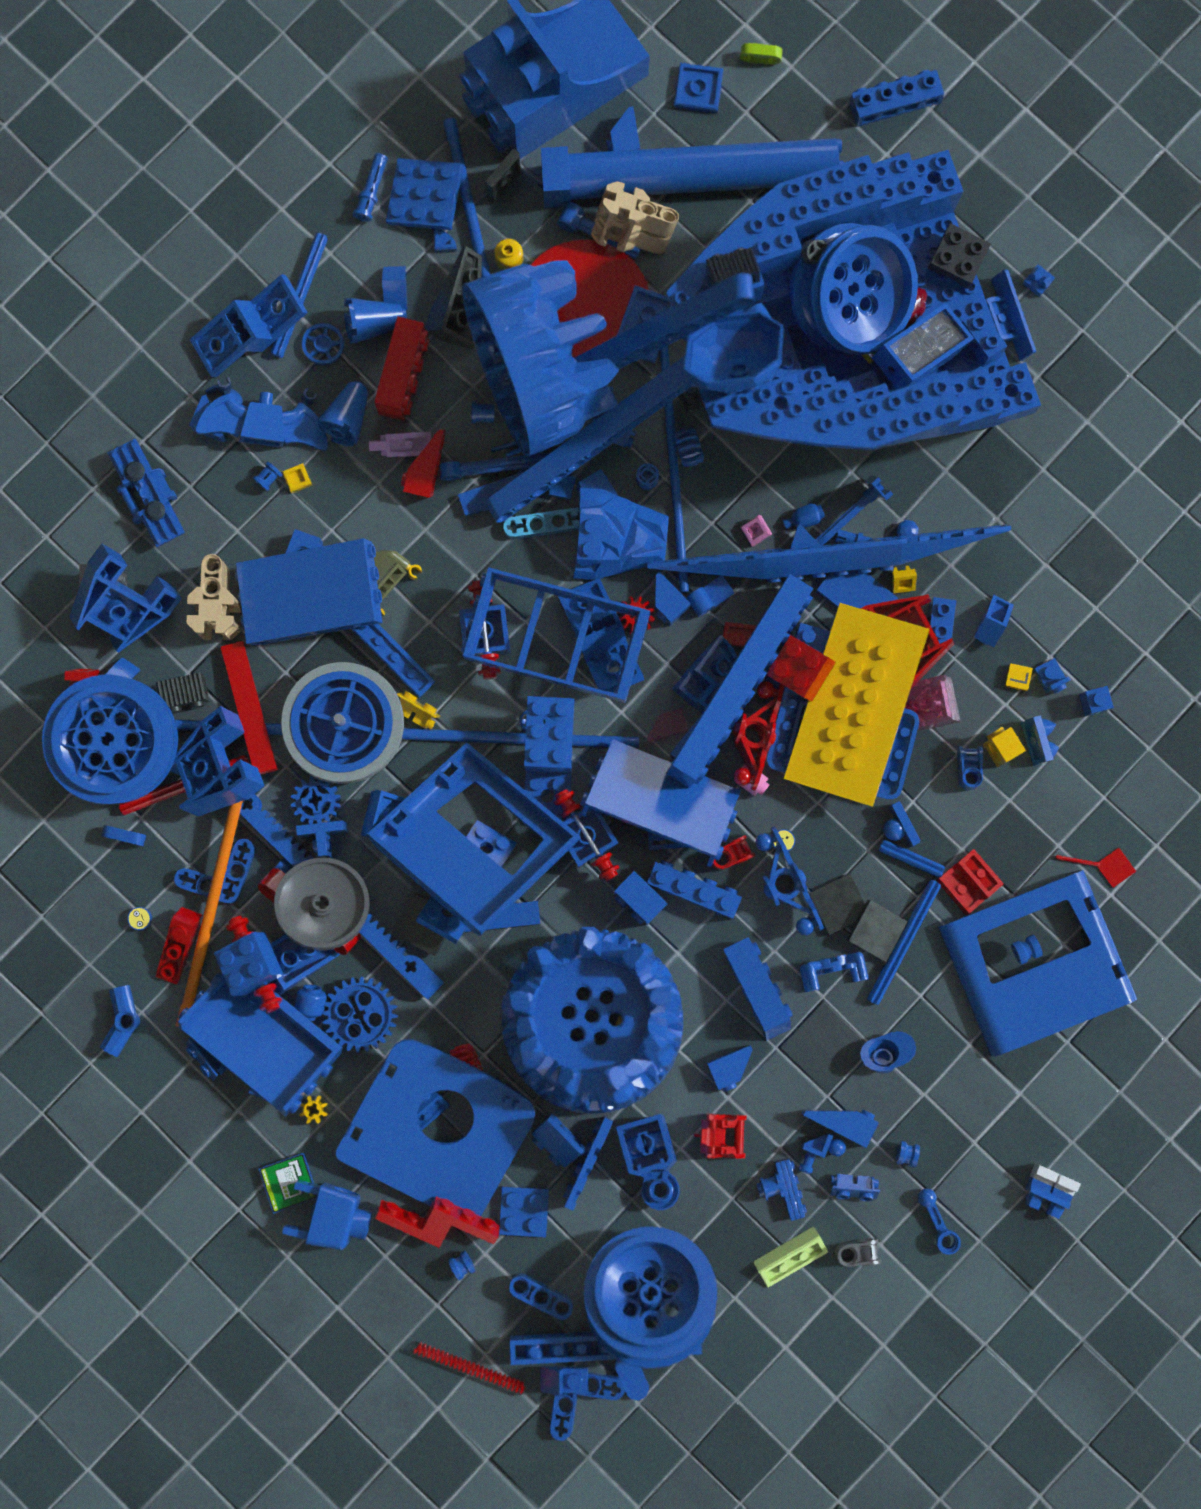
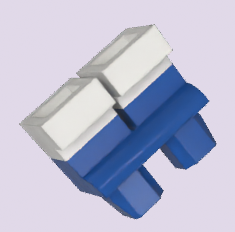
M1035 1163L1025 1190L1029 1191L1025 1204L1039 1210L1042 1200L1045 1198L1050 1201L1046 1214L1059 1219L1064 1209L1070 1208L1071 1200L1081 1183Z

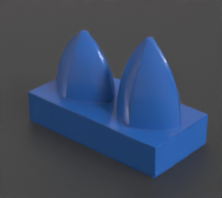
M1041 716L1020 722L1033 766L1054 760L1053 757L1056 755L1059 747L1048 741L1047 736L1054 730L1056 724L1050 720L1042 719Z

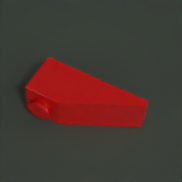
M445 429L437 431L408 468L407 473H403L401 486H404L403 492L429 498L433 497L446 435Z

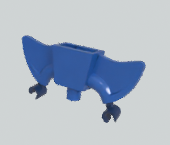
M226 377L227 385H221L220 380H217L218 390L224 395L214 400L204 410L195 430L200 435L211 433H227L235 437L240 435L239 442L282 448L285 441V444L302 443L321 451H326L328 448L326 434L323 436L316 428L317 415L307 407L314 403L317 393L314 394V397L310 398L306 395L309 388H306L301 397L302 403H298L296 408L291 411L282 412L281 406L272 405L273 394L269 392H260L259 403L250 402L249 407L239 404L234 394L230 393L231 379L229 377Z

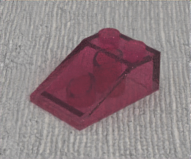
M940 675L920 680L910 689L905 709L912 710L918 715V730L960 722L951 677Z

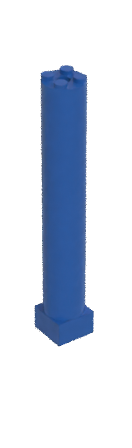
M829 138L568 153V146L541 148L544 208L565 207L567 202L576 199L602 198L607 184L617 181L625 184L623 192L632 195L634 194L635 187L644 190L647 195L774 188L781 182L843 163V160L839 161V153H842V140Z

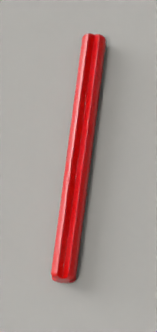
M246 755L229 760L230 767L238 760L250 764ZM182 779L157 788L137 800L120 803V812L122 815H127L186 792Z

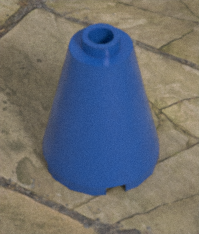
M354 298L344 299V307H348V312L344 314L347 337L351 338L350 344H356L393 331L397 316L407 318L405 308L402 309L400 304Z
M358 381L349 382L316 422V428L323 436L327 433L332 436L331 441L343 446L351 447L354 443H358L368 398L366 386Z

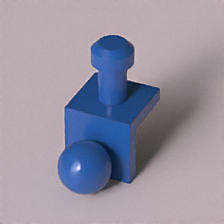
M828 1133L802 1143L800 1147L808 1152L803 1164L800 1163L799 1165L800 1171L811 1174L813 1171L811 1167L816 1155L825 1158L827 1150L833 1156L843 1155L846 1150L845 1143L840 1139L832 1140L833 1136Z

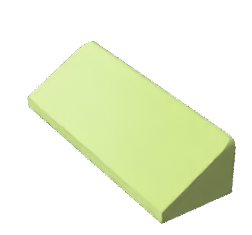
M811 1227L754 1261V1265L768 1288L828 1253L816 1229Z

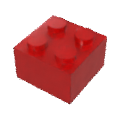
M790 635L767 675L802 697L813 701L836 662Z

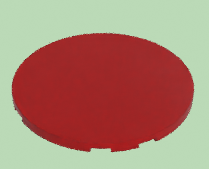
M573 240L561 243L545 251L531 264V266L535 267L552 261L567 260L575 270L576 296L557 310L559 322H567L597 313L607 323L604 330L572 345L571 356L573 358L617 336L635 285L649 290L643 273L628 255L616 250L615 247L609 244L603 246L594 240Z

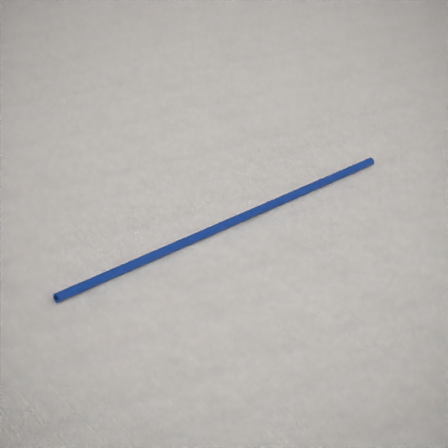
M94 717V724L100 725L103 717ZM116 717V722L119 726H123L127 722V718ZM175 720L177 731L194 732L202 722L197 720ZM266 723L268 735H283L281 724ZM404 728L402 740L525 744L526 733ZM573 735L572 746L609 747L613 739L633 748H639V737Z

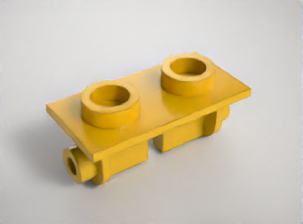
M407 691L404 694L397 693L400 697L403 715L409 719L412 712H415L416 715L412 721L424 729H432L435 725L433 718L441 716L436 713L437 709L428 703L420 704L416 701L417 697Z

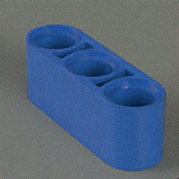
M519 1273L512 1277L509 1289L514 1297L557 1319L565 1320L571 1316L573 1302L567 1295L526 1274ZM523 1280L527 1284V1288L524 1291H517L514 1288L515 1281ZM538 1291H545L548 1299L544 1302H538L535 1299V1294ZM566 1302L569 1305L568 1311L565 1313L558 1312L556 1309L557 1303Z

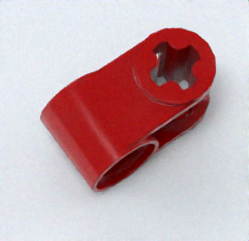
M744 835L724 846L722 854L727 858L726 865L721 866L714 860L712 867L715 870L722 871L755 857V853L751 852L746 841L747 836Z

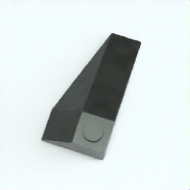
M467 246L462 247L430 310L425 329L428 331V334L440 341L473 349L475 345L465 313L462 285L481 278L482 256Z

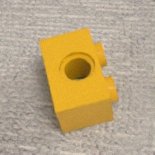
M1003 727L986 736L989 741L983 744L997 767L1026 751L1012 727L1004 730Z

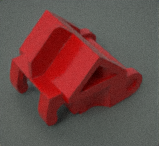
M706 1113V1119L701 1120V1133H694V1137H701L700 1153H704L705 1158H745L746 1153H743L744 1120H747V1115ZM726 1128H735L734 1146H728L725 1143Z

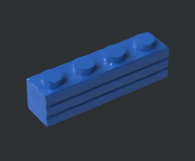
M787 1158L774 1162L781 1179L790 1220L804 1218V1213H807L805 1204L801 1203L803 1196L801 1190L797 1188L799 1181L797 1175L794 1176L793 1170H795L793 1161Z

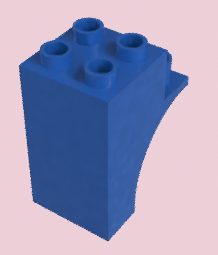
M507 0L508 21L491 31L490 35L463 51L465 71L459 74L460 80L466 89V92L462 94V98L475 118L483 113L485 114L492 126L487 129V133L496 149L502 153L507 149L512 151L514 148L520 153V159H522L647 77L650 55L610 0H574L562 7L541 13H528L518 0Z

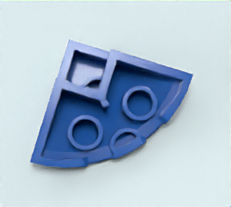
M719 635L672 688L675 693L701 713L704 712L737 658V654L722 635Z

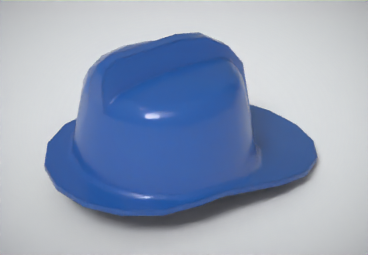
M891 1032L867 1041L862 1046L860 1052L861 1060L866 1067L877 1073H889L895 1068L911 1061L915 1056L916 1044L913 1038L905 1032Z

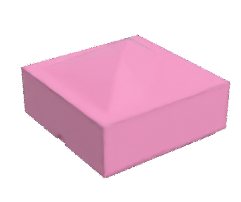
M761 515L756 516L740 527L751 546L757 545L772 535Z

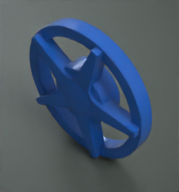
M319 323L311 326L305 332L302 338V349L305 356L311 362L319 365H328L338 360L342 355L344 339L341 332L333 325ZM325 328L323 334L318 335L316 338L309 335L316 329ZM328 329L333 330L339 336L340 341H331L328 336ZM307 338L314 343L315 347L310 354L306 350ZM340 345L338 353L331 358L329 351L332 347ZM321 353L325 354L328 360H317L313 357Z

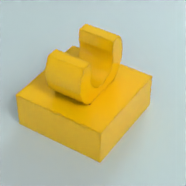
M905 566V570L898 571L897 567H894L891 586L893 594L916 591L917 574L915 569Z

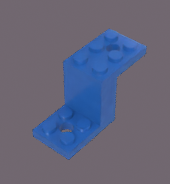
M528 696L524 768L526 771L525 791L560 820H567L570 818V815L562 818V807L560 805L555 806L553 802L557 800L555 795L565 789L568 792L571 791L575 698ZM545 716H555L557 719L556 725L546 727L543 723ZM545 790H551L554 793V799L549 803L541 799V794Z

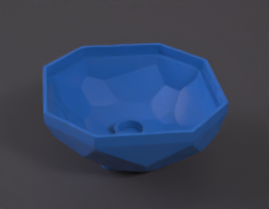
M760 311L728 315L688 335L684 372L699 389L721 391L725 394L744 389L755 391L759 388L760 384L771 379L781 365L783 325Z

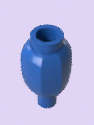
M808 504L795 510L791 518L783 520L786 529L793 526L797 527L799 524L807 528L820 523L825 515L821 504L818 506Z

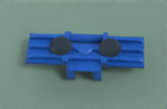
M135 438L107 452L123 483L116 487V491L122 495L133 516L132 521L134 525L144 522L156 547L184 534L185 531L169 500H177L178 497L174 491L170 490L165 480L166 474L160 468L152 470L137 439ZM135 487L146 506L141 511L129 491Z

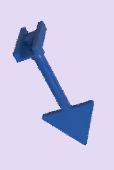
M871 475L864 481L869 488L862 493L863 496L816 539L802 525H797L790 549L823 546L866 505L872 504L877 498L888 500L893 493L890 490L884 489L879 483L881 481L879 477Z

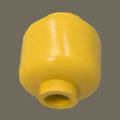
M504 239L496 245L494 257L497 266L501 270H506L522 264L523 249L516 240Z

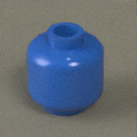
M304 985L303 988L297 991L295 1009L310 1021H314L316 1017L322 1016V1012L325 1011L326 993L322 991L320 986Z

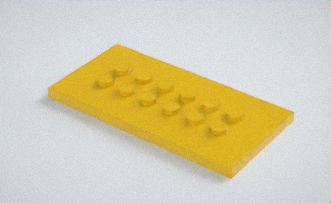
M843 603L839 604L824 651V655L836 663L814 700L808 701L784 779L873 807L929 633L928 628Z

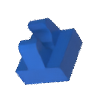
M1037 264L1022 284L1040 297L1055 277Z

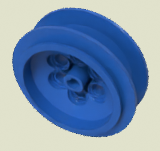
M98 675L76 682L62 692L55 700L44 722L42 747L51 773L70 793L94 803H125L137 800L152 792L169 774L178 750V731L174 716L167 703L149 686L119 675ZM97 712H100L103 716V721L100 725H95L92 720L93 715ZM120 713H124L127 717V722L123 726H119L116 722V717ZM84 732H87L91 738L87 745H83L80 742V736ZM134 733L138 737V743L131 747L127 739L129 735ZM112 734L114 736V742H110L108 745L106 743V737H110ZM95 753H99L102 757V761L98 766H94L91 762V757ZM120 753L126 758L125 764L121 767L115 763V757Z
M640 1227L625 1231L608 1241L598 1251L589 1266L584 1287L587 1320L598 1343L610 1355L626 1364L640 1368H662L676 1364L686 1359L700 1347L712 1327L717 1302V1285L713 1269L699 1247L675 1231L660 1227ZM652 1272L657 1277L652 1281H648L644 1278V1275ZM627 1284H632L636 1287V1290L628 1293L623 1288ZM674 1284L677 1290L672 1293L667 1292L665 1286ZM648 1297H653V1300H648ZM627 1308H633L636 1314L628 1317L623 1312ZM675 1308L678 1313L675 1316H668L665 1310ZM651 1319L656 1321L657 1326L649 1329L644 1323Z

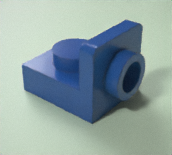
M1055 658L1033 670L1046 694L1052 690L1055 694L1067 688L1066 683L1071 680L1069 676L1065 677Z

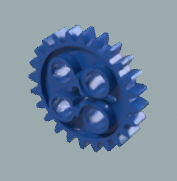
M352 977L350 985L346 981H342L343 988L335 986L334 989L337 994L329 993L328 996L332 1001L325 1002L324 1004L329 1007V1011L322 1012L323 1015L328 1016V1019L323 1021V1024H330V1028L326 1030V1033L333 1032L332 1039L337 1040L339 1038V1045L341 1047L346 1043L347 1051H350L355 1046L356 1052L359 1053L361 1047L364 1046L366 1052H369L370 1044L377 1049L379 1048L378 1040L386 1043L384 1035H393L389 1027L397 1026L392 1022V1018H397L398 1015L393 1014L392 1010L396 1009L398 1005L390 1004L395 997L386 996L389 992L388 988L383 991L380 990L381 982L374 986L373 978H370L368 983H365L364 977H361L359 983H357L355 978ZM363 992L371 995V1002L366 1006L360 1002V995ZM350 996L355 998L360 1011L365 1010L366 1014L363 1015V1018L371 1030L370 1033L366 1032L362 1020L355 1018L358 1012L351 1002ZM342 1003H347L350 1006L351 1010L347 1016H342L339 1013V1007ZM373 1013H378L382 1017V1022L379 1026H374L370 1022V1017ZM352 1024H358L361 1028V1033L358 1037H353L349 1032Z

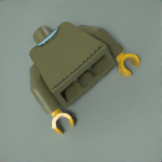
M376 551L374 562L379 572L377 584L382 594V600L406 575L405 569L412 580L418 579L411 573L412 569H417L422 573V568L419 565H410V561L396 551ZM381 608V612H382V614L385 616V612H384V610Z

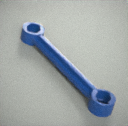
M551 452L534 454L529 457L523 455L465 463L457 461L445 462L439 465L440 479L451 481L460 479L463 476L528 469Z

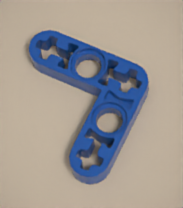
M240 839L233 846L219 898L221 902L235 903L241 895L256 850L253 842L248 839ZM248 843L247 847L250 849V852L245 853L243 856V860H247L246 865L240 861H234L235 856L241 857L242 851L239 850V847ZM234 865H240L243 868V874L238 878H234L231 875V868ZM182 868L176 872L174 881L178 887L208 897V893L202 890L201 884L207 879L212 881V876L187 868ZM188 872L189 878L197 880V875H199L200 878L196 882V890L193 889L195 886L193 883L186 882L185 885H182L183 880L180 879V876L186 875ZM227 879L240 882L238 886L233 885L232 892L235 895L227 900L226 895L223 894L224 890H229L231 883H226Z
M588 1372V1378H594L598 1383L595 1391L588 1390L587 1394L562 1393L560 1396L555 1395L550 1426L552 1437L558 1441H564L572 1434L578 1395L618 1400L625 1393V1382L616 1376ZM602 1380H606L605 1386H612L616 1382L617 1387L621 1388V1391H617L616 1395H614L611 1389L605 1388L603 1390L604 1393H600L603 1386ZM567 1398L571 1402V1409L569 1411L560 1409V1399ZM570 1416V1419L566 1418L564 1420V1428H567L568 1431L560 1435V1431L556 1427L561 1424L562 1417Z

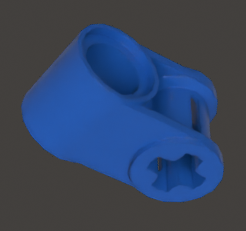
M958 746L957 748L958 782L964 790H974L983 781L982 746H978L977 749L963 748V746ZM966 774H972L975 777V784H969L966 781Z

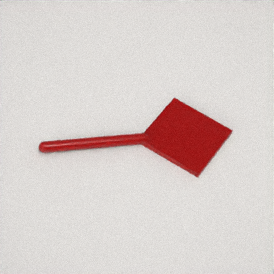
M1117 848L1099 862L1060 855L1055 856L1056 860L1096 866L1112 888L1136 872L1120 848Z

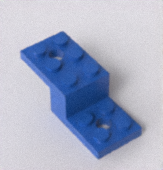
M281 274L251 301L234 300L196 333L190 341L210 376L218 377L246 351L263 352L308 312L287 276ZM278 301L282 304L280 313L276 310ZM217 340H219L221 343L219 351H217L215 347Z
M600 578L571 589L609 599ZM558 596L577 640L586 607H582L584 604L582 602ZM594 606L581 654L597 688L614 693L628 643L616 611ZM638 663L636 664L631 685L644 680ZM613 667H619V668H620V669H619L618 671H616V672H610V671H609V670H610L611 668H613Z
M478 820L466 836L478 848L482 846L488 847L491 853L487 855L501 867H503L517 842ZM431 896L418 915L416 922L457 944L467 926L454 915L450 918L445 917L442 911L447 909Z

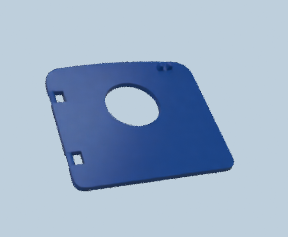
M405 1039L397 1042L390 1050L351 1124L336 1149V1156L341 1162L430 1207L437 1196L441 1199H448L454 1205L463 1209H470L476 1215L482 1216L534 1122L535 1108L528 1098L480 1069L436 1048L413 1039ZM390 1063L397 1066L392 1077L385 1074ZM440 1090H452L460 1093L470 1102L474 1112L473 1124L468 1133L461 1139L450 1143L437 1142L427 1137L421 1130L417 1119L418 1109L422 1101L430 1094ZM355 1127L362 1129L357 1140L350 1137Z

